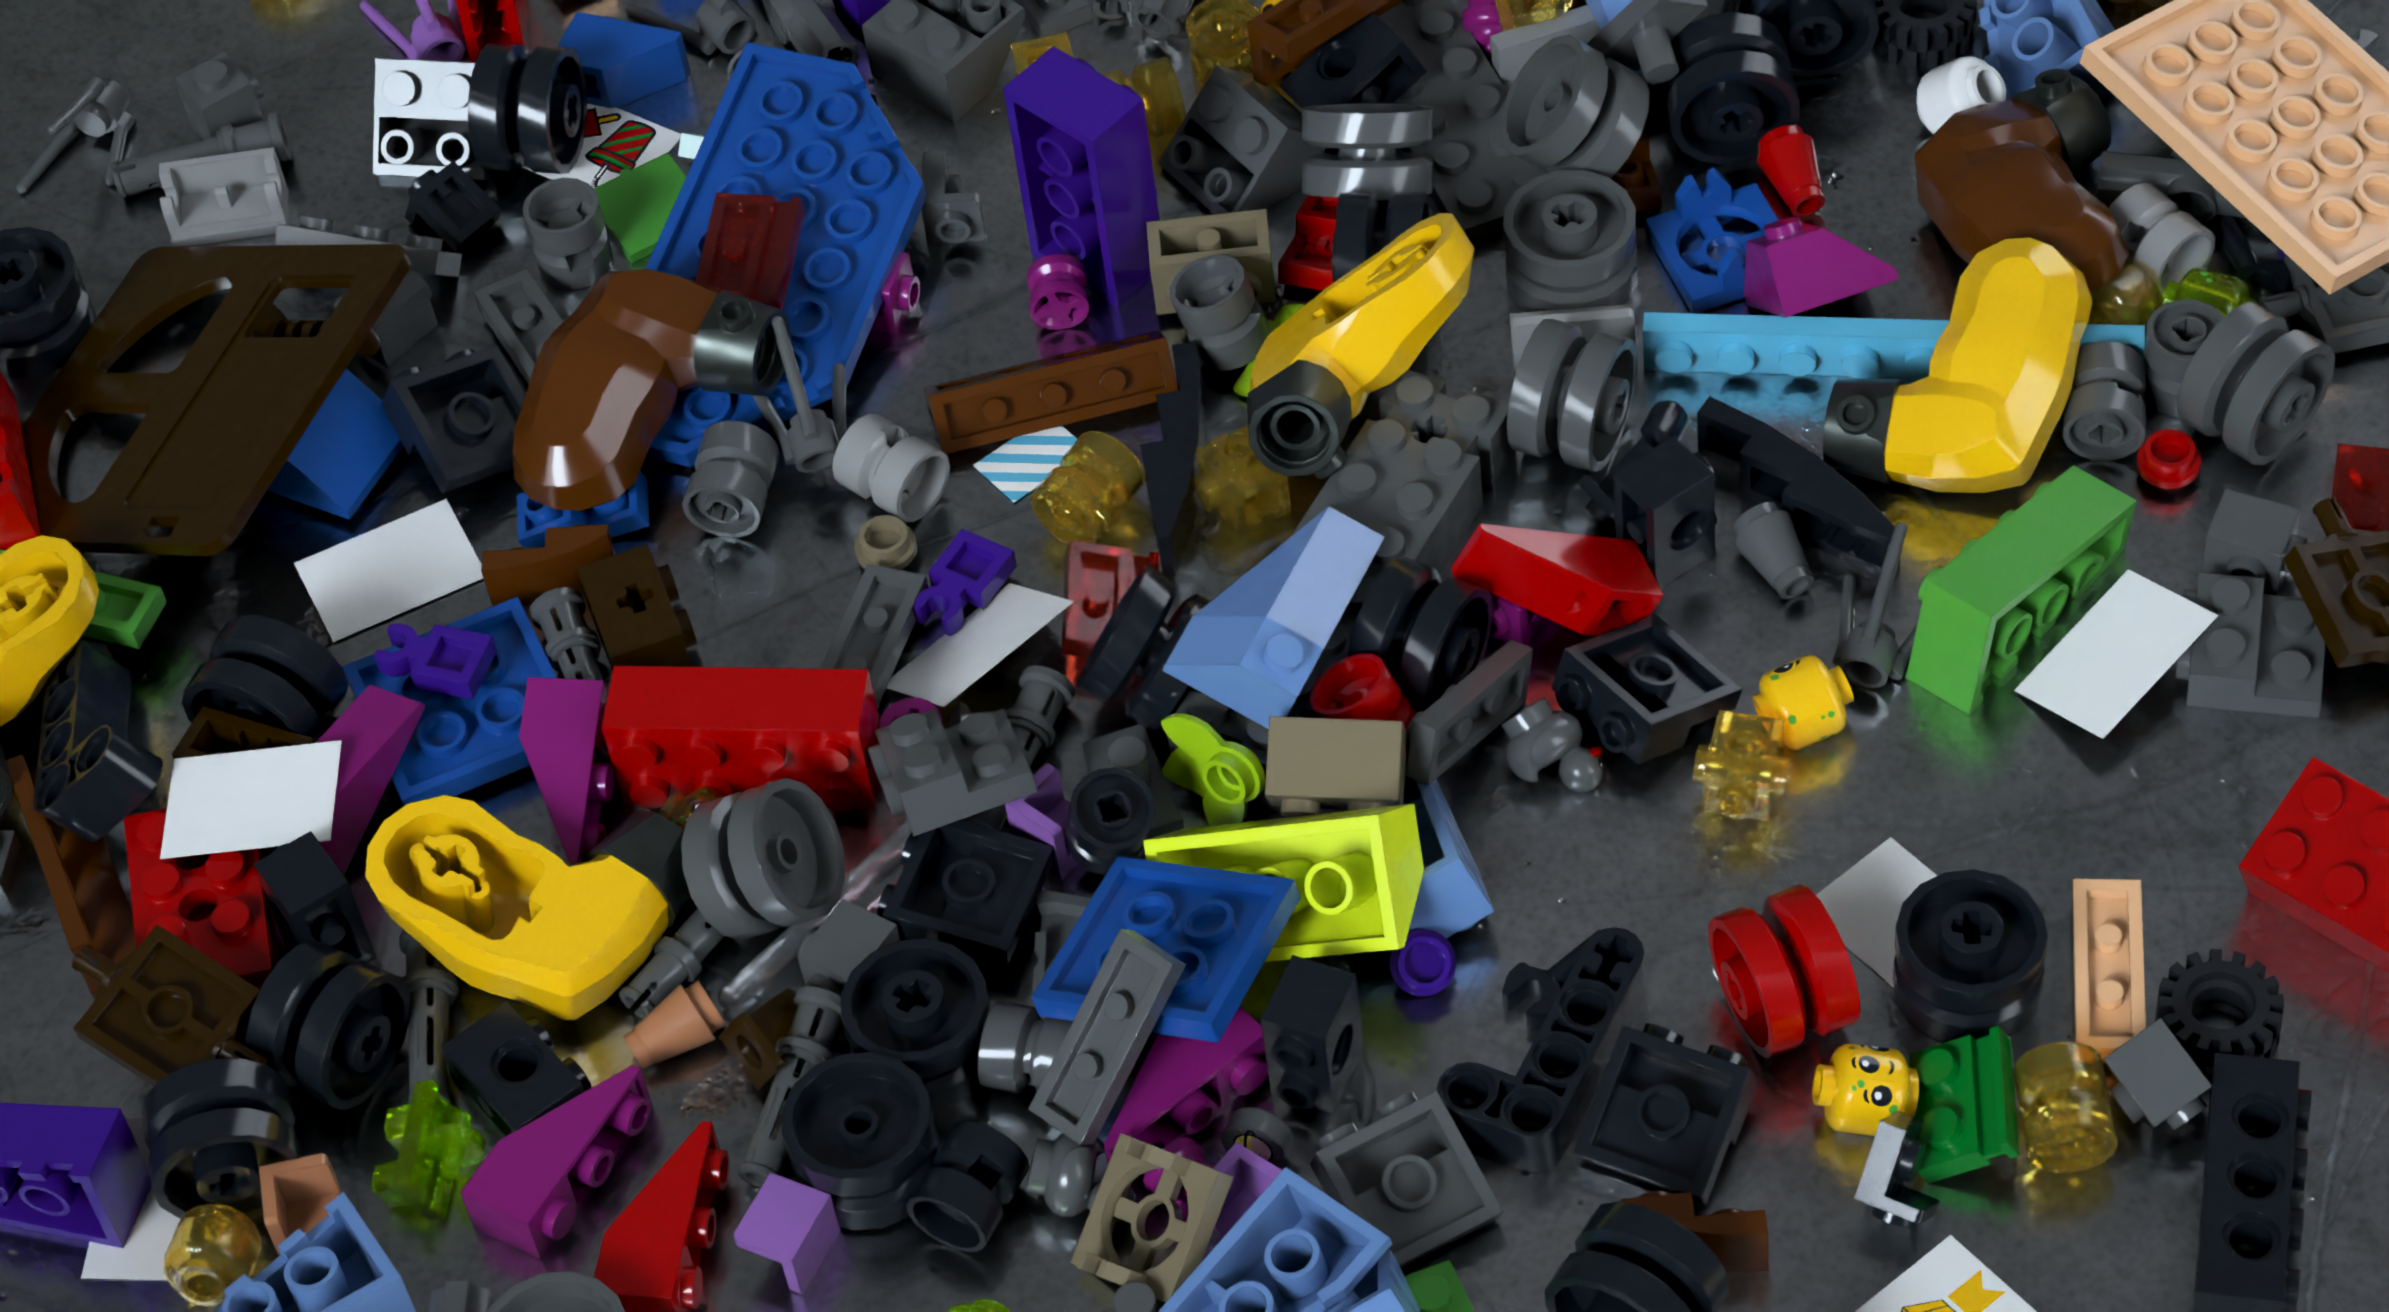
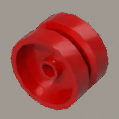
M1798 884L1769 895L1763 904L1762 916L1752 908L1741 906L1713 917L1708 924V942L1722 992L1741 1031L1759 1055L1771 1058L1799 1047L1804 1040L1806 1026L1814 1033L1826 1036L1854 1025L1860 1018V997L1847 950L1835 923L1823 903L1809 887Z

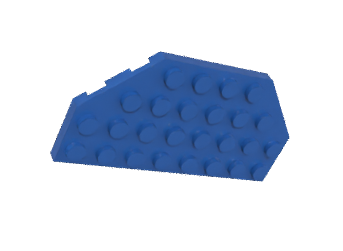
M746 42L646 266V269L687 278L719 291L726 290L785 311L790 320L791 344L810 408L832 398L833 366L836 363H841L845 367V383L847 387L882 304L881 289L900 253L904 252L927 197L921 177L914 165H911L897 136L880 107L874 102L855 64ZM784 371L775 390L767 395L783 422L798 414ZM698 386L678 393L676 405L667 423L653 439L646 457L692 467L694 466L704 431L713 423L726 420L742 421L757 426L763 431L769 429L770 426L752 395L709 392L702 390Z

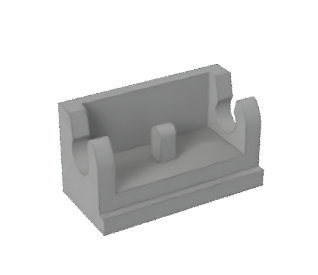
M274 147L159 163V177L166 197H160V204L171 235L173 247L197 246L275 235L277 224L288 225L289 190Z

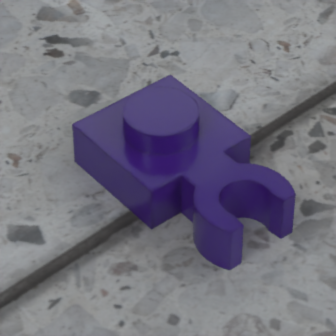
M961 529L928 571L931 587L923 590L914 602L917 622L924 624L934 612L945 611L941 617L944 634L952 636L957 633L963 626L965 619L963 609L969 603L984 610L1015 570L1017 563L1014 550Z
M390 624L387 632L391 644L402 649L396 652L376 650L374 657L379 671L387 676L400 677L411 674L415 688L473 700L497 653V649L492 635L434 624L428 638L417 636L416 631L408 625Z

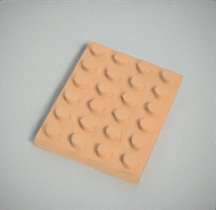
M2173 0L2084 47L2079 63L2329 295L2389 262V72L2310 1Z

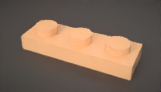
M2073 879L2071 896L2075 1063H2105L2102 1059L2146 1028L2141 880Z

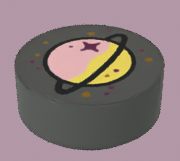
M1247 1107L1240 1108L1232 1113L1222 1133L1221 1141L1227 1152L1238 1142L1276 1167L1281 1168L1294 1144V1137L1287 1124L1275 1114L1264 1109Z

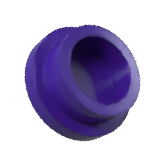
M1429 929L1409 931L1405 947L1390 951L1389 970L1395 983L1407 993L1417 996L1436 994L1451 982L1455 974V951L1451 943L1436 931Z

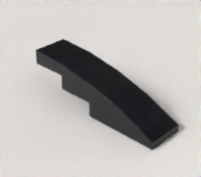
M1196 341L1172 345L1178 391L1156 394L1163 441L1140 444L1162 573L1168 577H1173L1177 574L1194 528L1204 481L1207 428Z
M1709 396L1697 412L1698 453L1739 470L1741 494L1762 503L1774 502L1780 510L1789 512L1799 541L1880 575L1895 528L1887 517L1858 488L1817 455L1768 424ZM1900 560L1893 581L1900 574Z

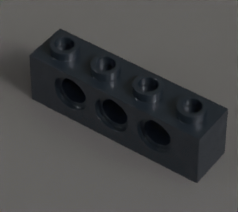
M2224 1053L2214 1054L2193 1312L2297 1311L2300 1269L2286 1268L2287 1250L2300 1251L2304 1209L2292 1208L2290 1204L2291 1190L2304 1191L2308 1149L2294 1148L2295 1131L2308 1132L2312 1095L2311 1090L2298 1089L2300 1061ZM2248 1133H2260L2268 1137L2257 1138L2248 1135ZM2243 1192H2257L2264 1195V1197H2250L2243 1194ZM2238 1252H2253L2261 1257L2246 1258L2239 1255Z

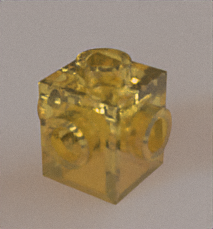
M1248 425L1229 434L1220 435L1210 443L1196 449L1199 476L1194 478V486L1197 495L1209 512L1215 509L1219 512L1236 537L1242 536L1292 512L1287 476L1270 471L1257 460L1249 445Z
M1719 710L1710 746L1699 745L1694 764L1693 782L1703 784L1704 811L1718 813L1731 819L1749 818L1769 822L1775 796L1786 798L1791 779L1792 759L1784 758V720Z

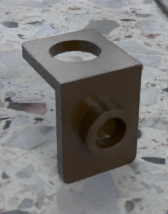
M790 988L785 989L752 1013L743 1012L718 1036L757 1090L774 1080L775 1075L784 1067V1062L775 1051V1046L781 1037L787 1036L797 1010L793 1001L795 992ZM818 1024L812 1026L809 1036L813 1037L815 1035Z

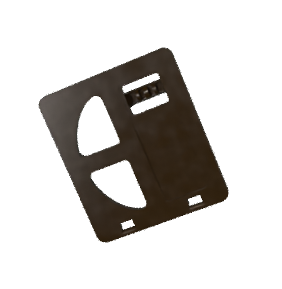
M398 244L157 247L140 256L21 427L41 535L66 539L79 552L212 556L228 548L237 538L353 356H371L379 350V337L372 327L411 267V259L403 247ZM231 288L181 364L175 370L168 373H107L109 368L136 341L160 322L198 299L214 292ZM287 288H348L328 320H288L283 312L273 304L278 294ZM88 413L146 414L91 496L76 503L61 497L57 483L59 454L67 431L77 418ZM161 527H174L170 536H155Z

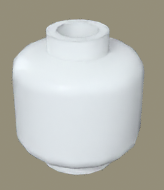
M1974 56L1959 57L1930 70L1921 78L1916 96L1919 118L1934 135L1954 113L1977 105L2005 101L2006 87L2000 73L1984 60Z

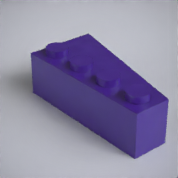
M0 1103V1224L124 1248L151 1190L149 1168L121 1108Z

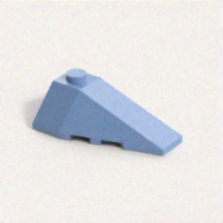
M1983 0L1984 8L1979 9L1980 26L1987 32L1989 55L1984 56V61L1994 67L2003 78L2006 87V100L2015 93L2036 87V76L2051 69L2067 70L2071 73V76L2080 78L2090 86L2101 101L2111 94L2103 84L2079 63L2086 45L2115 31L2096 0Z
M1406 764L1403 805H1415L1424 873L1409 931L1429 929L1448 938L1457 932L1471 928L1479 920L1495 911L1480 872L1437 780L1435 779L1431 784L1427 785L1407 777Z
M1285 1167L1158 1312H1323L1350 1294L1389 1249L1392 1242L1390 1237Z

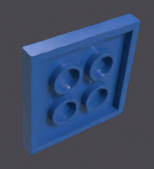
M518 597L445 625L447 627L492 635L497 653L473 700L415 688L411 674L400 677L387 676L379 671L374 654L342 666L355 700L369 685L425 705L423 713L391 777L403 807L409 803L442 795L454 797L530 766L519 738L527 678L557 677ZM430 632L422 634L420 637L428 638ZM392 646L384 650L387 652H396L402 648Z
M1117 856L1032 995L1038 1015L1073 1021L1119 930H1134L1186 964L1151 1033L1219 1043L1301 899L1295 880Z

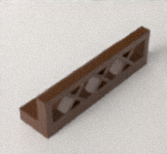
M1282 0L1247 22L1254 80L1265 87L1297 68L1325 41L1372 12L1379 17L1404 0Z
M1156 330L923 389L927 405L932 413L940 450L945 454L1155 403L1157 402L1156 394L1178 391L1167 339Z
M23 754L6 760L13 788L73 956L77 953L84 958L80 949L89 944L94 950L113 962L118 963L122 958L136 950L134 922L131 908L105 837L103 836L94 843H88L34 810L35 781ZM82 973L90 993L98 991L100 984Z

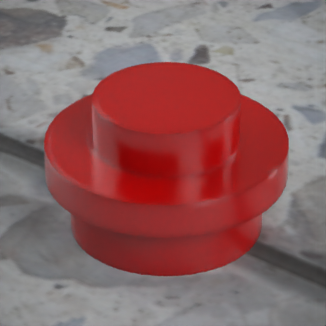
M2163 429L2151 434L2146 442L2142 444L2137 454L2139 474L2145 481L2156 487L2175 489L2186 486L2194 481L2200 472V451L2195 446L2192 438L2179 430Z

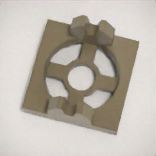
M1120 1133L1070 1263L1077 1265L1076 1267L1122 1286L1130 1282L1144 1283L1153 1290L1156 1299L1166 1303L1202 1262L1234 1177ZM1155 1169H1164L1154 1194L1146 1196L1139 1203L1126 1198L1131 1183L1139 1175ZM1182 1184L1187 1192L1188 1217L1186 1222L1183 1221L1182 1209L1176 1201ZM1164 1203L1169 1212L1168 1226L1158 1239L1150 1241L1145 1234L1146 1218L1156 1205ZM1118 1218L1131 1223V1233L1136 1241L1127 1266L1121 1262L1112 1242V1233ZM1175 1241L1178 1242L1171 1255L1158 1266L1151 1268L1157 1251L1168 1248Z

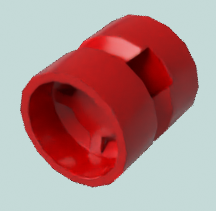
M1359 653L1333 664L1319 676L1310 693L1309 701L1318 718L1402 721L1407 731L1410 721L1417 714L1407 697L1401 694L1398 683L1383 660L1374 654ZM1406 747V764L1408 763V755H1409V748H1407V747Z

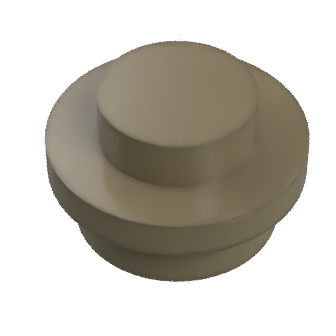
M880 515L869 519L862 525L855 540L854 549L857 561L864 569L867 564L902 570L914 559L917 553V542L914 532L901 519L891 515Z

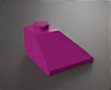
M1790 217L1769 223L1763 227L1764 236L1746 241L1744 277L1747 306L1784 318L1899 280L1897 270L1892 265L1822 227L1801 223L1799 217Z

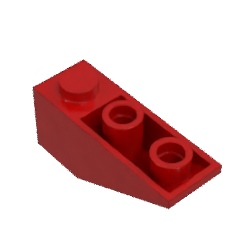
M1479 524L1450 568L1453 576L1484 586L1490 593L1582 635L1599 636L1647 618L1664 596L1635 540Z
M702 1121L604 1232L594 1278L600 1280L618 1295L625 1312H688L689 1308H697L699 1306L703 1288L702 1269L699 1267L702 1249H710L712 1247L716 1233V1213L712 1205L716 1190L723 1191L726 1188L729 1176V1154L726 1149H720L712 1122Z

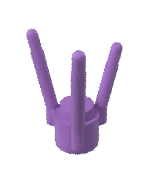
M364 0L360 3V9L399 46L410 59L460 61L465 50H467L455 0H447L449 17L434 11L429 0H415L421 15L413 22L411 41L369 1Z

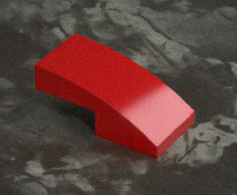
M1307 195L1296 213L1295 236L1278 262V284L1323 291L1333 283L1332 245L1338 198Z

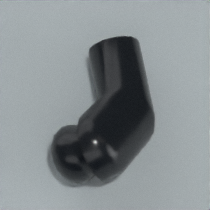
M1665 400L1656 403L1651 408L1640 429L1643 439L1653 447L1658 446L1672 436L1681 441L1688 426V415L1684 407L1678 402Z

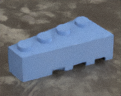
M343 1191L325 1206L328 1214L325 1219L307 1234L297 1229L277 1246L281 1254L277 1259L251 1279L244 1273L224 1290L226 1297L223 1303L213 1312H416L402 1277Z

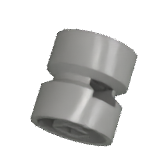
M2146 182L2133 185L2110 205L2109 210L2129 252L2124 265L2133 267L2136 275L2159 294L2170 296L2179 293L2188 287L2209 263L2215 249V237L2212 231L2189 213L2179 211L2176 203L2154 185Z
M867 414L853 423L840 440L834 454L832 471L834 479L840 485L864 499L872 496L873 502L878 507L901 519L903 522H915L923 518L935 506L943 494L949 477L950 464L948 456L943 451L919 437L909 436L903 428L879 414Z

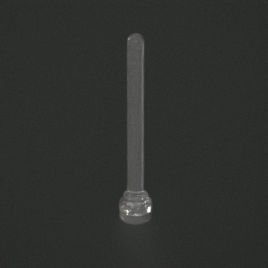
M905 814L906 821L845 876L841 897L833 909L842 898L855 903L901 861L905 843L912 833ZM829 914L787 928L721 988L718 993L720 1006L728 1011L740 1008L798 955L801 943L807 933L815 927H820Z

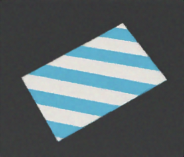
M1058 426L1014 437L973 466L1015 503L1089 453L1090 450L1063 426Z

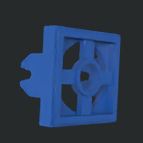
M1714 167L1708 169L1706 182L1701 187H1698L1692 174L1685 177L1675 193L1676 209L1645 219V233L1689 310L1695 314L1745 298L1746 241L1764 236L1763 227L1778 221L1757 183L1731 191V186L1726 177ZM1729 217H1740L1756 224L1761 230L1740 236L1733 232H1724L1718 221ZM1699 228L1705 238L1701 249L1680 256L1679 246L1683 235L1689 230ZM1717 245H1733L1727 248L1719 262L1708 256L1711 248ZM1735 247H1737L1742 252L1741 255L1738 254ZM1707 269L1708 271L1717 274V276L1706 275L1699 271Z

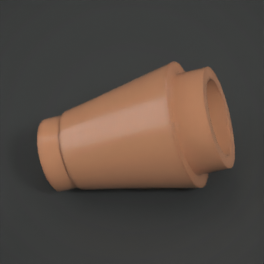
M696 981L685 989L681 984L677 986L646 1017L633 1027L634 1030L624 1035L623 1038L645 1070L655 1063H661L716 1040L713 1034L727 1024L700 982Z

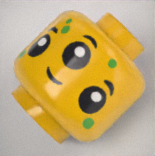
M1811 654L1801 656L1764 673L1759 681L1760 693L1752 696L1757 716L1771 743L1774 744L1782 741L1784 745L1795 751L1806 748L1844 730L1847 722L1844 705L1854 701L1851 687L1840 666L1838 665L1828 670L1821 659Z
M1843 1044L1837 1047L1828 1065L1818 1064L1813 1079L1812 1099L1814 1105L1824 1106L1826 1120L1833 1130L1875 1136L1880 1120L1897 1111L1914 1117L1919 1096V1077L1916 1069L1908 1068L1907 1061L1899 1050L1859 1044Z

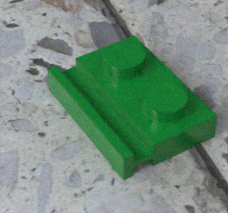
M1999 1026L1989 1028V1035L1974 1039L1971 1035H1967L1909 1054V1068L1916 1069L1919 1077V1096L1914 1117L1924 1120L1918 1141L1926 1144L1924 1159L1918 1174L1927 1183L1991 1165V1158L2006 1154L2010 1159L2019 1156L2011 1038Z

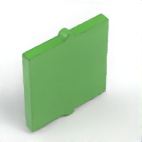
M668 152L632 170L622 169L620 176L593 188L597 192L606 230L631 263L653 253L686 179V175Z

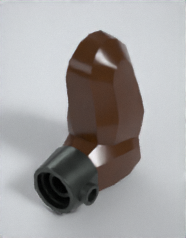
M2051 69L2036 76V87L2015 93L2006 101L1977 105L1954 113L1915 153L1918 202L1939 228L1954 252L1965 262L1970 263L1978 252L2004 239L2030 237L2053 246L2084 274L2090 292L2103 287L2121 273L2129 254L2109 208L2077 183L2073 177L2100 157L2103 151L2108 150L2111 144V126L2108 114L2100 98L2087 83L2078 77L2071 76V73L2067 70Z
M649 269L611 271L601 276L575 312L558 326L544 342L534 365L526 396L514 429L513 465L515 481L531 500L555 510L582 511L618 499L636 482L653 439L667 423L676 405L678 393L700 386L702 390L709 392L766 397L775 390L785 369L776 342L772 319L776 316L783 318L791 340L790 320L786 312L726 290L719 291L687 278Z

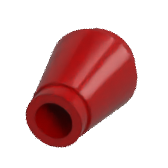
M1797 125L1780 126L1766 133L1758 143V165L1790 208L1792 215L1805 217L1816 213L1824 206L1825 198L1813 138L1805 134L1802 128Z

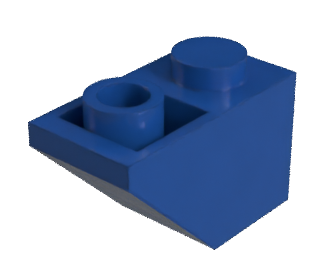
M577 12L557 45L559 47H573L579 54L586 77L587 104L618 108L686 81L691 73L682 33L664 27H654L618 20L612 17Z

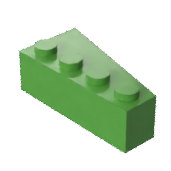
M2074 465L2054 481L2043 482L2031 499L2017 510L2010 509L2006 511L1994 528L1980 539L1972 538L1969 540L1957 557L1943 568L1935 567L1925 577L1918 592V599L1922 602L1906 679L1970 715L1983 701L1981 688L1985 680L1991 674L2003 680L2018 664V656L2015 654L2021 648L2027 636L2032 633L2042 638L2055 625L2056 619L2061 613L2068 596L2077 601L2125 550L2137 500Z

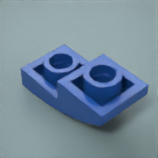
M640 472L636 482L618 499L582 511L555 510L531 500L525 492L517 494L518 542L524 548L545 547L546 528L572 527L581 524H608L611 537L613 538L650 526L647 478Z

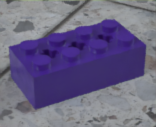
M1052 46L1003 87L1031 254L1038 259L1052 254H1065L1077 258L1086 270L1087 284L1085 288L1119 308L1151 280L1146 222L1160 220L1151 148L1145 118V105L1143 99L1131 87L1115 83L1095 71L1087 61L1080 58L1075 59Z

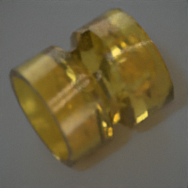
M1205 0L1195 6L1187 16V42L1191 55L1190 65L1193 86L1197 95H1199L1216 65L1253 74L1247 22L1258 16L1259 11L1248 0Z
M1167 56L1134 65L1130 76H1126L1121 70L1102 74L1119 85L1131 87L1143 99L1147 132L1153 137H1159L1178 130L1186 116L1175 71Z
M1088 431L1081 434L1063 456L1060 466L1052 469L1036 488L1030 498L1031 507L1038 521L1052 535L1073 547L1087 549L1093 547L1112 525V513L1123 511L1143 487L1146 481L1145 472L1138 458L1123 443L1103 432Z
M2055 1042L2032 1049L2016 1061L2013 1069L2018 1104L2021 1112L2024 1114L2021 1122L2030 1162L2042 1170L2054 1173H2073L2091 1169L2108 1160L2116 1151L2118 1139L2110 1103L2107 1101L2109 1091L2100 1052L2089 1045L2078 1042Z

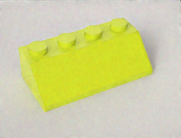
M1414 804L1187 828L1143 840L1146 860L1294 879L1301 899L1265 962L1290 960L1292 955L1301 958L1397 950L1405 947L1424 873Z

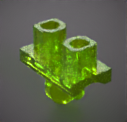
M433 1080L416 1082L411 1103L388 1109L384 1125L386 1139L400 1152L398 1160L376 1165L371 1183L373 1192L389 1207L412 1205L428 1221L446 1217L453 1180L460 1177L462 1167L478 1164L484 1158L486 1140L483 1135L470 1128L471 1115L464 1112L461 1108L444 1101L438 1093V1085Z

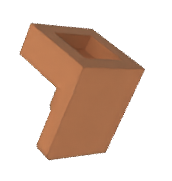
M324 1153L259 1166L264 1223L278 1255H281L277 1247L297 1229L307 1234L328 1216L325 1206L342 1193L329 1158Z

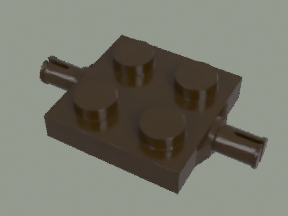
M2333 497L2331 500L2326 498L2318 502L2312 511L2316 515L2327 538L2319 542L2295 545L2283 560L2337 668L2373 662L2389 664V530L2375 533L2352 528L2339 504L2338 498Z
M159 925L153 928L134 952L122 958L118 963L113 962L94 950L89 944L80 949L84 958L77 953L74 956L72 968L100 984L94 1003L73 1027L79 1039L152 1086L181 1067L210 1059L242 1058L267 1065L268 1060L266 1057L259 1055L239 1042L243 1029L249 1023L251 1010L260 989Z

